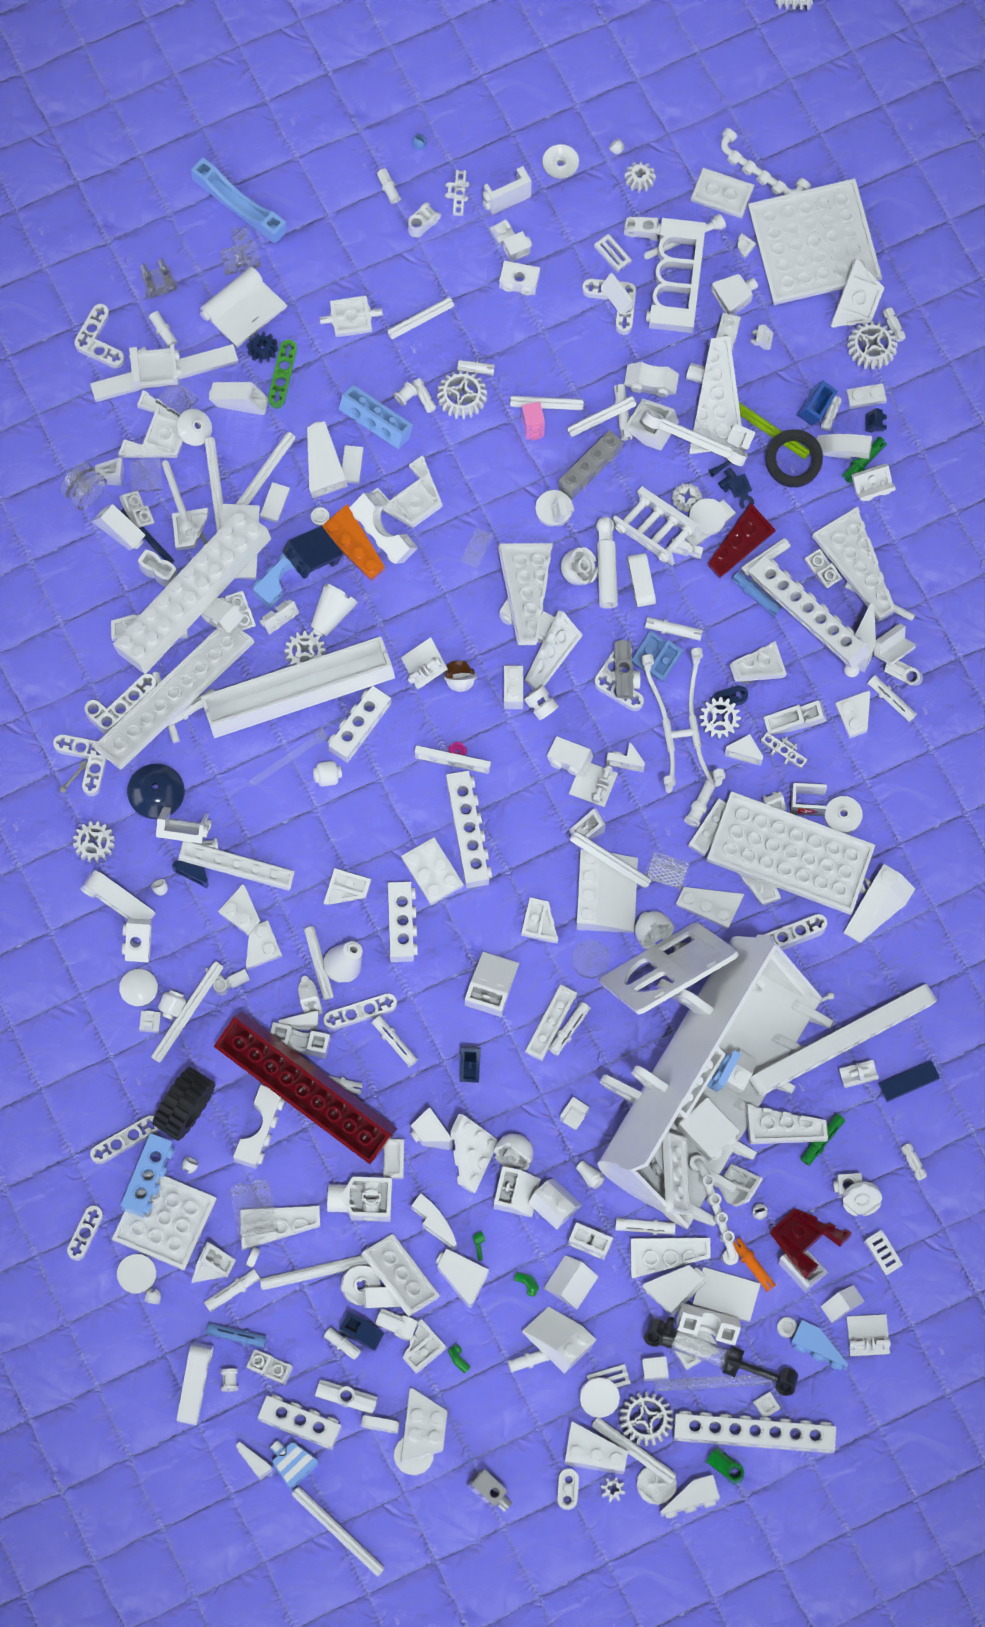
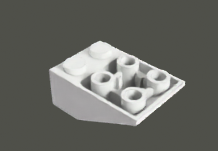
M482 952L465 997V1006L502 1017L520 963Z

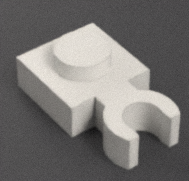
M684 539L673 553L687 557L691 555L701 559L703 547L692 546L691 543Z

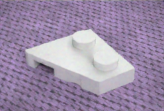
M208 508L186 511L189 520L195 523L197 532L189 537L183 536L180 529L182 523L180 514L172 513L177 551L196 548L209 515Z

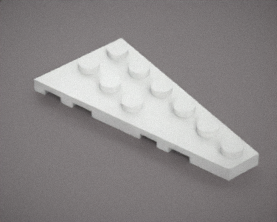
M730 336L711 338L693 431L726 446L735 447L726 442L733 425L738 424L742 426ZM691 442L689 455L712 452Z
M858 507L813 533L812 538L866 606L869 607L870 603L874 604L875 617L878 621L894 613L895 607L889 590L886 588L883 574L879 569L877 557L870 538L867 536L865 524L860 517Z
M500 543L498 546L518 645H536L538 642L553 543Z

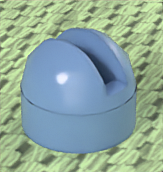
M416 134L412 139V145L415 149L422 150L427 145V139L423 134Z

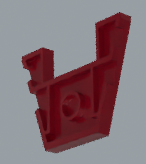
M794 1208L772 1229L770 1234L804 1278L807 1279L817 1270L819 1264L804 1253L823 1235L841 1247L850 1238L852 1233L846 1229L845 1231L836 1229L834 1224H824L817 1221V1217Z

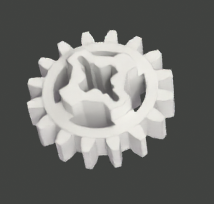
M304 631L301 636L297 632L296 638L290 637L291 643L286 642L288 649H285V655H288L286 661H291L290 666L326 654V649L323 648L325 646L324 642H319L320 636L314 638L313 632L307 635L306 631ZM316 647L318 649L317 656L314 653ZM294 648H295L296 651H297V652L295 653V656H293V649H294Z
M720 697L719 701L716 702L712 698V704L706 702L707 709H701L704 715L699 716V719L704 720V722L700 726H706L704 732L710 731V737L717 734L718 739H720L721 734H724L727 738L728 732L735 733L733 727H739L736 721L741 720V717L736 716V714L740 710H734L736 704L730 705V699L723 702L722 697ZM721 705L725 706L726 708L724 710H718L714 706ZM708 712H710V714L712 715V721L710 723H708L707 720ZM727 712L723 718L724 722L719 721L713 724L717 718L716 714L721 715ZM730 713H732L733 716L732 724H730V722L728 721V715ZM716 726H722L725 730L719 731L715 730L714 728Z
M89 821L88 827L82 824L83 830H76L78 836H73L74 841H76L73 847L77 849V855L82 854V860L88 858V862L91 863L95 859L96 863H99V858L105 861L106 854L112 855L110 849H114L115 845L111 842H114L115 838L111 836L112 830H107L106 824L100 827L99 821H97L96 825ZM90 837L92 838V840L97 842L98 847L94 845V843H91ZM105 840H107L106 846H105V848L103 849V848H102L103 843H105V842H106Z

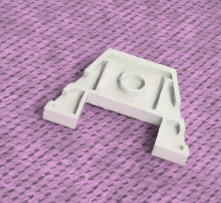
M143 390L137 406L140 409L153 412V419L143 444L124 439L118 456L121 458H178L184 442L179 437L176 427L180 415L172 409H168L162 402L154 399L148 392Z
M423 456L409 464L410 470L419 480L394 498L388 500L378 487L372 491L384 506L383 512L412 528L443 507Z

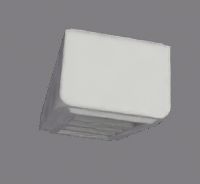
M318 1011L281 1019L279 1024L292 1026L294 1030H318L319 1013Z
M882 1230L865 1240L864 1244L886 1276L903 1266ZM879 1239L881 1240V1243H879L876 1246H873L874 1242H876ZM885 1246L886 1249L878 1254L877 1250ZM887 1253L891 1255L882 1261L881 1257H883ZM891 1260L895 1261L894 1264L886 1268L885 1264Z
M240 1442L236 1444L237 1450L259 1479L264 1478L273 1471L270 1464Z

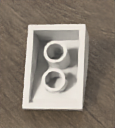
M550 1307L546 1308L522 1331L564 1374L596 1342V1339L582 1325Z

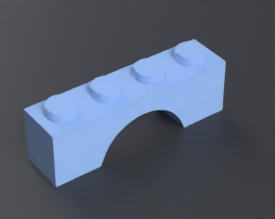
M284 553L279 558V562L267 570L266 576L262 580H257L253 585V595L269 609L283 597L280 586L282 576L287 571L295 568L285 557Z

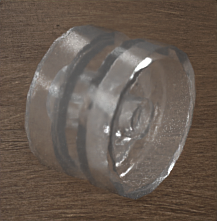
M82 462L67 474L60 485L59 491L64 497L71 499L72 504L77 509L83 510L101 495L106 487L107 480L100 473H95V468L91 464Z

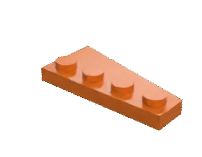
M346 504L324 523L322 527L344 555L372 581L385 570V566L360 524L353 517V513L349 509L350 507Z

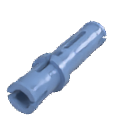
M740 571L731 579L744 590L745 594L748 593L773 616L782 608L759 589L754 581H750Z
M210 1322L206 1329V1335L240 1342L244 1346L249 1344L264 1349L267 1336L250 1333V1330L241 1331Z

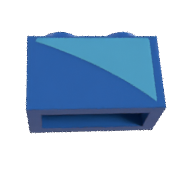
M823 380L814 386L797 415L811 426L822 419L838 391Z

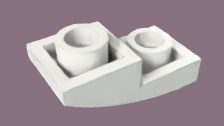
M138 491L119 497L128 517L134 525L141 528L154 524L149 507L143 505Z
M821 549L803 559L826 589L842 579Z
M243 591L225 596L229 603L234 602L239 606V612L243 615V619L236 625L243 631L256 626Z
M254 1349L246 1368L285 1385L293 1366Z

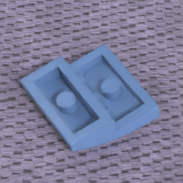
M650 630L632 656V663L645 672L642 656L652 654L654 664L651 665V676L663 682L683 650L671 641H665Z

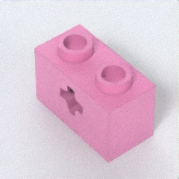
M535 402L522 405L521 421L526 440H538L544 436L545 420L541 403Z

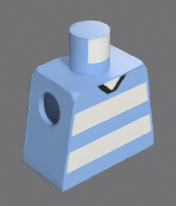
M278 1440L270 1447L277 1456L272 1461V1464L291 1491L319 1465L314 1457L293 1442L285 1447Z

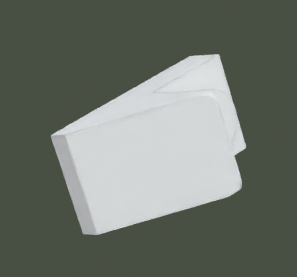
M630 742L627 756L617 751L608 752L606 765L644 772L645 762Z

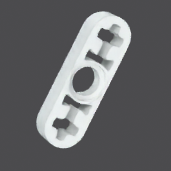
M90 1206L86 1209L67 1248L68 1255L72 1260L79 1261L85 1257L103 1220V1213L97 1206ZM95 1211H97V1215L99 1217L94 1218L92 1221V1225H95L94 1228L91 1225L84 1223L85 1221H87L88 1223L90 1222L91 1217L89 1213H94ZM83 1228L90 1229L91 1235L88 1238L80 1237V1231ZM76 1239H78L82 1243H86L85 1246L83 1244H81L80 1251L82 1253H77L76 1256H74L72 1249H76L79 1245V1242L76 1241Z

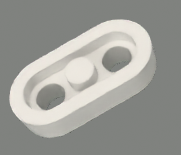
M565 1469L559 1475L557 1503L563 1510L573 1509L578 1500L579 1476L572 1469ZM571 1477L573 1481L568 1484L565 1482V1478ZM565 1497H569L571 1499V1502L569 1504H566L563 1501Z

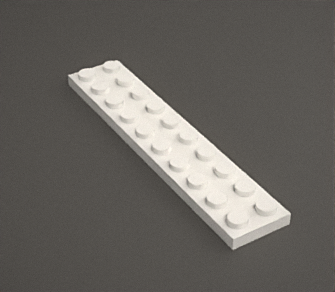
M237 626L230 633L217 628L93 746L94 749L122 770L254 644L253 638Z

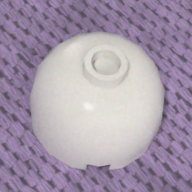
M582 547L570 550L565 554L561 561V571L566 581L580 586L595 580L598 567L595 568L594 562L596 558L589 549Z
M645 912L639 917L635 925V936L643 948L649 949L656 945L655 942L670 937L674 931V926L671 920L662 912Z
M522 1134L503 1136L493 1150V1153H496L495 1159L502 1166L520 1168L519 1170L522 1171L529 1168L534 1156L533 1146Z

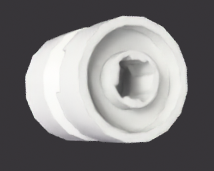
M544 685L539 686L523 699L529 708H534L533 713L539 721L559 707L553 698L548 697L549 692ZM542 698L544 701L538 705L537 701Z

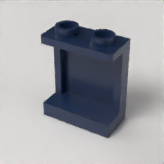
M322 526L288 540L282 550L285 557L303 579L307 578L312 571L327 564H330L331 567L337 565L344 554Z

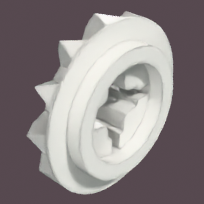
M682 483L675 488L672 494L673 504L683 512H690L693 504L702 500V492H700L698 486L695 487L691 483ZM689 491L692 498H689L687 503H685V497L682 495H686Z

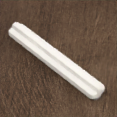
M448 297L389 328L387 333L391 339H394L449 310L454 306V303Z
M530 396L510 397L511 407H522L525 404L540 402L541 408L583 410L584 404L583 399Z
M630 396L569 426L567 430L570 436L573 437L635 407L637 403L634 397Z
M313 926L305 928L304 932L324 1000H329L334 995L328 975L325 973L324 960Z

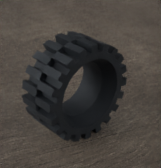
M191 1067L186 1068L164 1096V1100L160 1103L159 1109L155 1113L152 1125L175 1140L180 1141L190 1131V1128L194 1126L196 1120L206 1108V1104L214 1092L215 1082Z

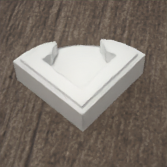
M742 233L739 236L737 245L740 255L746 259L756 246L754 241Z

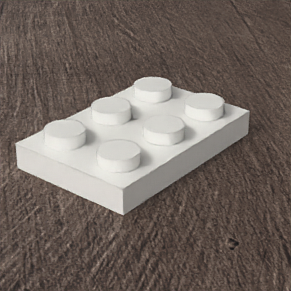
M434 837L401 856V859L430 906L464 887V884Z

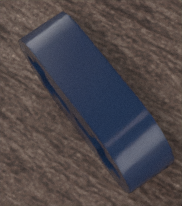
M735 686L717 692L713 698L716 702L719 697H722V699L729 698L730 705L735 703V706H738L747 701L748 691L744 686ZM737 692H740V694H744L742 696V699H739L738 696L734 697L736 696ZM721 705L714 706L718 710H724L726 708L725 706Z

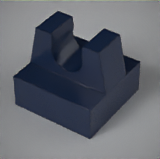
M876 408L866 413L867 432L872 433L887 429V426L883 425L887 415L883 414L882 409Z

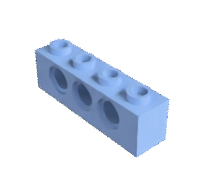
M354 385L342 395L339 410L397 449L409 440L413 424Z
M150 1133L121 1203L123 1211L142 1218L145 1217L146 1213H150L153 1205L151 1202L153 1195L156 1196L160 1189L159 1180L161 1177L164 1178L168 1166H165L167 1160L172 1159L175 1152L172 1141ZM159 1154L162 1158L159 1162L151 1161L152 1156ZM151 1172L154 1174V1177L151 1180H145L144 1175ZM141 1190L147 1192V1195L142 1199L136 1197V1194Z

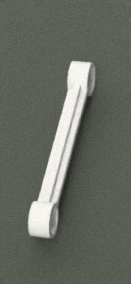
M647 410L642 419L645 425L653 429L660 428L724 456L737 466H743L748 457L744 450L726 446L669 421L656 411Z

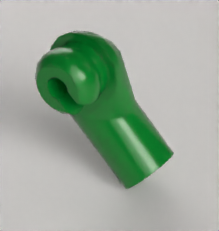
M454 1344L452 1348H449L448 1354L453 1364L465 1374L471 1366L459 1356L462 1349L457 1344Z

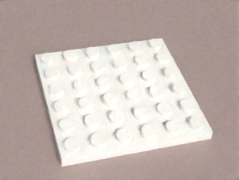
M856 179L748 204L774 305L844 289L855 259H858L877 281L882 280Z

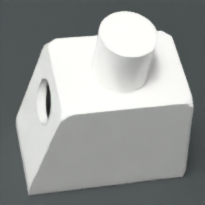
M737 274L712 283L711 292L725 313L735 315L752 302L753 294L751 291L758 288V284L754 278L745 282L741 275Z

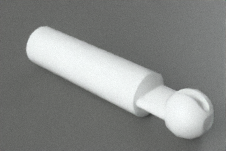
M602 517L596 523V528L599 532V542L597 543L599 606L609 609L618 606L616 547L612 533L614 522L609 517Z

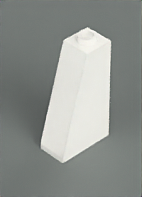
M325 421L311 424V426L307 427L309 490L314 499L348 487Z

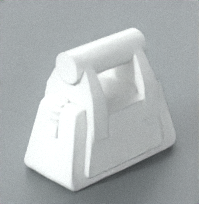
M303 976L298 992L304 1014L318 1011L319 1015L323 1014L315 984L307 976Z

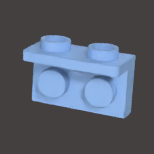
M736 1050L729 1054L725 1053L724 1059L707 1085L712 1090L717 1092L725 1087L741 1056Z

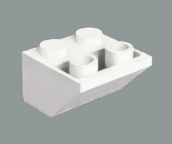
M503 1166L495 1196L494 1209L532 1218L534 1208L528 1203L534 1192L539 1188L541 1179L522 1170Z

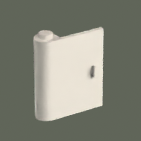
M250 266L201 306L200 315L205 321L209 320L238 348L250 336H253L287 307V304L263 283L260 274Z

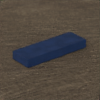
M930 1061L883 1081L878 1086L886 1102H889L939 1080L940 1077L933 1062Z

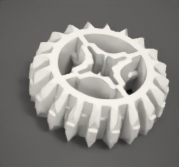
M873 321L870 325L864 322L863 327L858 325L856 330H852V336L848 338L847 348L850 349L848 354L853 355L852 361L858 360L857 365L864 364V369H867V366H871L872 371L875 366L879 370L882 368V364L887 366L888 361L892 362L893 356L897 352L898 344L895 342L897 338L892 336L893 331H887V325L881 327L880 322L877 325H874ZM881 339H883L886 343L887 350L883 348L884 346L880 343ZM858 342L864 347V352L859 349Z
M460 370L459 374L456 375L453 371L452 377L446 375L445 380H441L437 399H439L438 404L443 406V412L448 411L449 416L454 413L456 419L459 415H462L464 420L465 415L472 418V412L478 415L479 409L484 408L483 403L487 401L485 397L487 396V391L484 390L486 385L482 383L481 377L476 379L475 373L470 376L469 371H466V374H462ZM467 386L473 387L477 393H473ZM464 390V396H462L460 400V394L463 393ZM447 396H450L451 399L456 400L457 404L452 403Z
M645 1392V1398H642L641 1394L637 1393L638 1400L631 1396L630 1401L632 1404L629 1402L624 1403L628 1410L623 1408L620 1411L626 1415L619 1417L620 1421L626 1422L620 1425L621 1429L627 1428L624 1436L631 1433L632 1435L629 1440L633 1441L634 1438H637L636 1445L638 1446L641 1440L644 1441V1447L648 1446L649 1440H651L652 1446H655L656 1438L660 1443L663 1442L661 1434L668 1437L669 1433L665 1429L672 1430V1426L667 1423L673 1422L674 1418L667 1416L673 1412L672 1410H665L668 1408L669 1403L662 1405L663 1397H660L658 1401L655 1400L656 1393H653L652 1398H648V1392ZM645 1404L655 1406L660 1412H650ZM639 1406L640 1416L630 1421L632 1410ZM644 1413L647 1416V1418H652V1420L650 1419L649 1421V1427L648 1424H646V1421L641 1420L644 1417ZM663 1418L661 1428L654 1433L653 1422ZM633 1426L645 1428L648 1435L637 1432Z

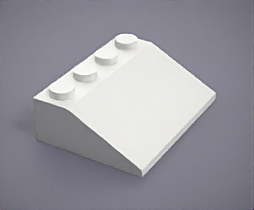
M581 849L576 930L634 933L637 883L584 849ZM612 853L637 869L638 858Z

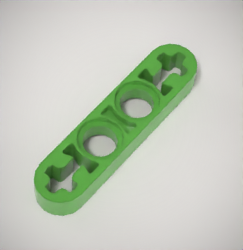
M284 340L280 345L268 395L269 404L275 409L283 407L286 401L297 354V345L293 340ZM291 346L292 349L289 351V357H287L285 348ZM282 362H288L290 367L283 370L279 365ZM282 378L286 381V384L284 386H277L276 380ZM278 391L280 392V400H278V402H274V399L276 398Z

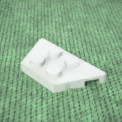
M858 259L854 260L830 326L833 328L844 325L863 324L864 322L871 323L883 293L884 287Z
M413 1388L409 1389L401 1464H405L407 1461L415 1458L426 1457L428 1454L442 1452L444 1447L447 1410Z

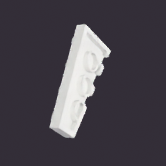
M749 1104L746 1105L749 1144L826 1142L828 1140L826 1120L792 1115L788 1112L773 1111L769 1108H758Z

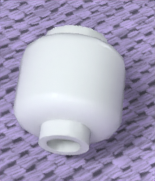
M334 761L317 763L316 768H313L314 781L321 787L336 785L339 778H342L341 767H337Z
M173 990L164 992L158 1006L159 1010L163 1012L162 1016L171 1020L179 1016L186 1004V999L183 998L184 995Z

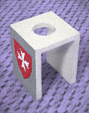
M793 783L791 814L824 816L826 806L796 804V794L825 795L827 785Z

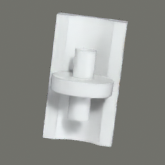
M873 1060L839 1069L844 1088L879 1079Z

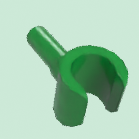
M479 1232L473 1236V1241L476 1245L478 1261H482L480 1244L486 1242L483 1232Z

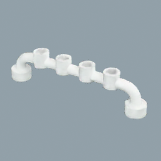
M725 128L721 133L723 137L721 148L728 155L727 161L734 166L737 163L743 166L742 171L749 176L752 172L758 176L756 180L761 185L765 186L766 183L772 185L771 190L776 195L780 196L781 193L787 195L811 188L808 181L799 178L795 183L797 188L789 189L782 181L776 180L767 171L758 168L754 162L745 159L739 152L729 148L728 143H733L737 138V134L733 130Z
M700 1155L693 1156L689 1159L688 1166L692 1171H700L702 1177L700 1180L701 1185L706 1188L708 1194L707 1202L713 1208L715 1214L714 1222L719 1225L721 1231L720 1239L727 1248L721 1255L722 1262L726 1265H733L739 1258L733 1244L735 1235L728 1230L726 1224L728 1216L722 1212L720 1207L721 1196L715 1193L713 1187L715 1179L708 1173L704 1158Z

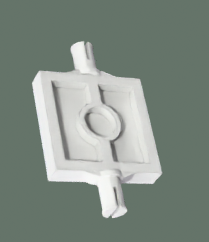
M367 296L330 301V316L319 318L320 324L332 323L335 337H343L372 332V317L383 316L382 308L370 309Z

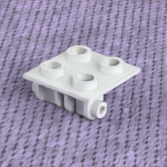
M431 637L401 657L410 675L408 680L411 684L414 683L417 689H420L448 670Z
M590 763L584 776L578 774L575 777L569 794L605 807L618 773L612 771L613 768L610 766L603 768Z
M887 1314L847 1317L850 1356L890 1354Z

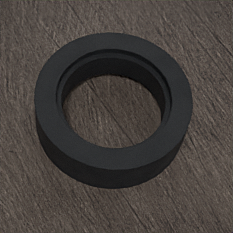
M798 429L787 430L777 435L770 443L766 454V466L772 478L779 484L791 488L802 487L812 482L818 475L823 462L822 448L817 439L810 433ZM790 441H798L805 444L812 453L813 462L811 468L799 476L787 475L777 465L776 453L778 449Z

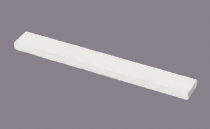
M234 345L206 351L176 361L177 367L181 369V378H178V380L239 363ZM132 372L90 383L95 402L146 389H134Z

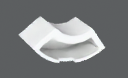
M643 362L627 364L624 385L631 388V391L635 393L643 392L665 398L668 395L676 394L679 373L668 366L657 367Z

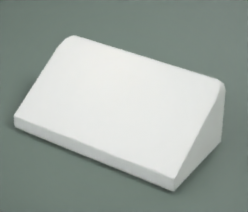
M609 274L601 289L618 312L623 315L632 309L633 299L614 274Z

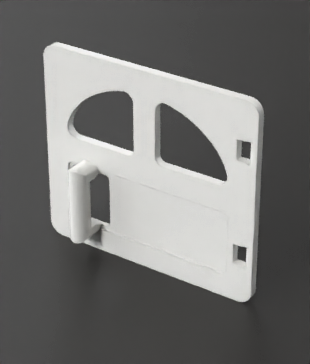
M695 922L603 975L599 982L635 1013L642 1014L733 961L739 954L735 948L701 924ZM688 936L691 937L692 942L670 955L663 952ZM648 962L656 968L627 985L628 978L641 964ZM662 976H667L674 981L673 984L661 989L637 992Z

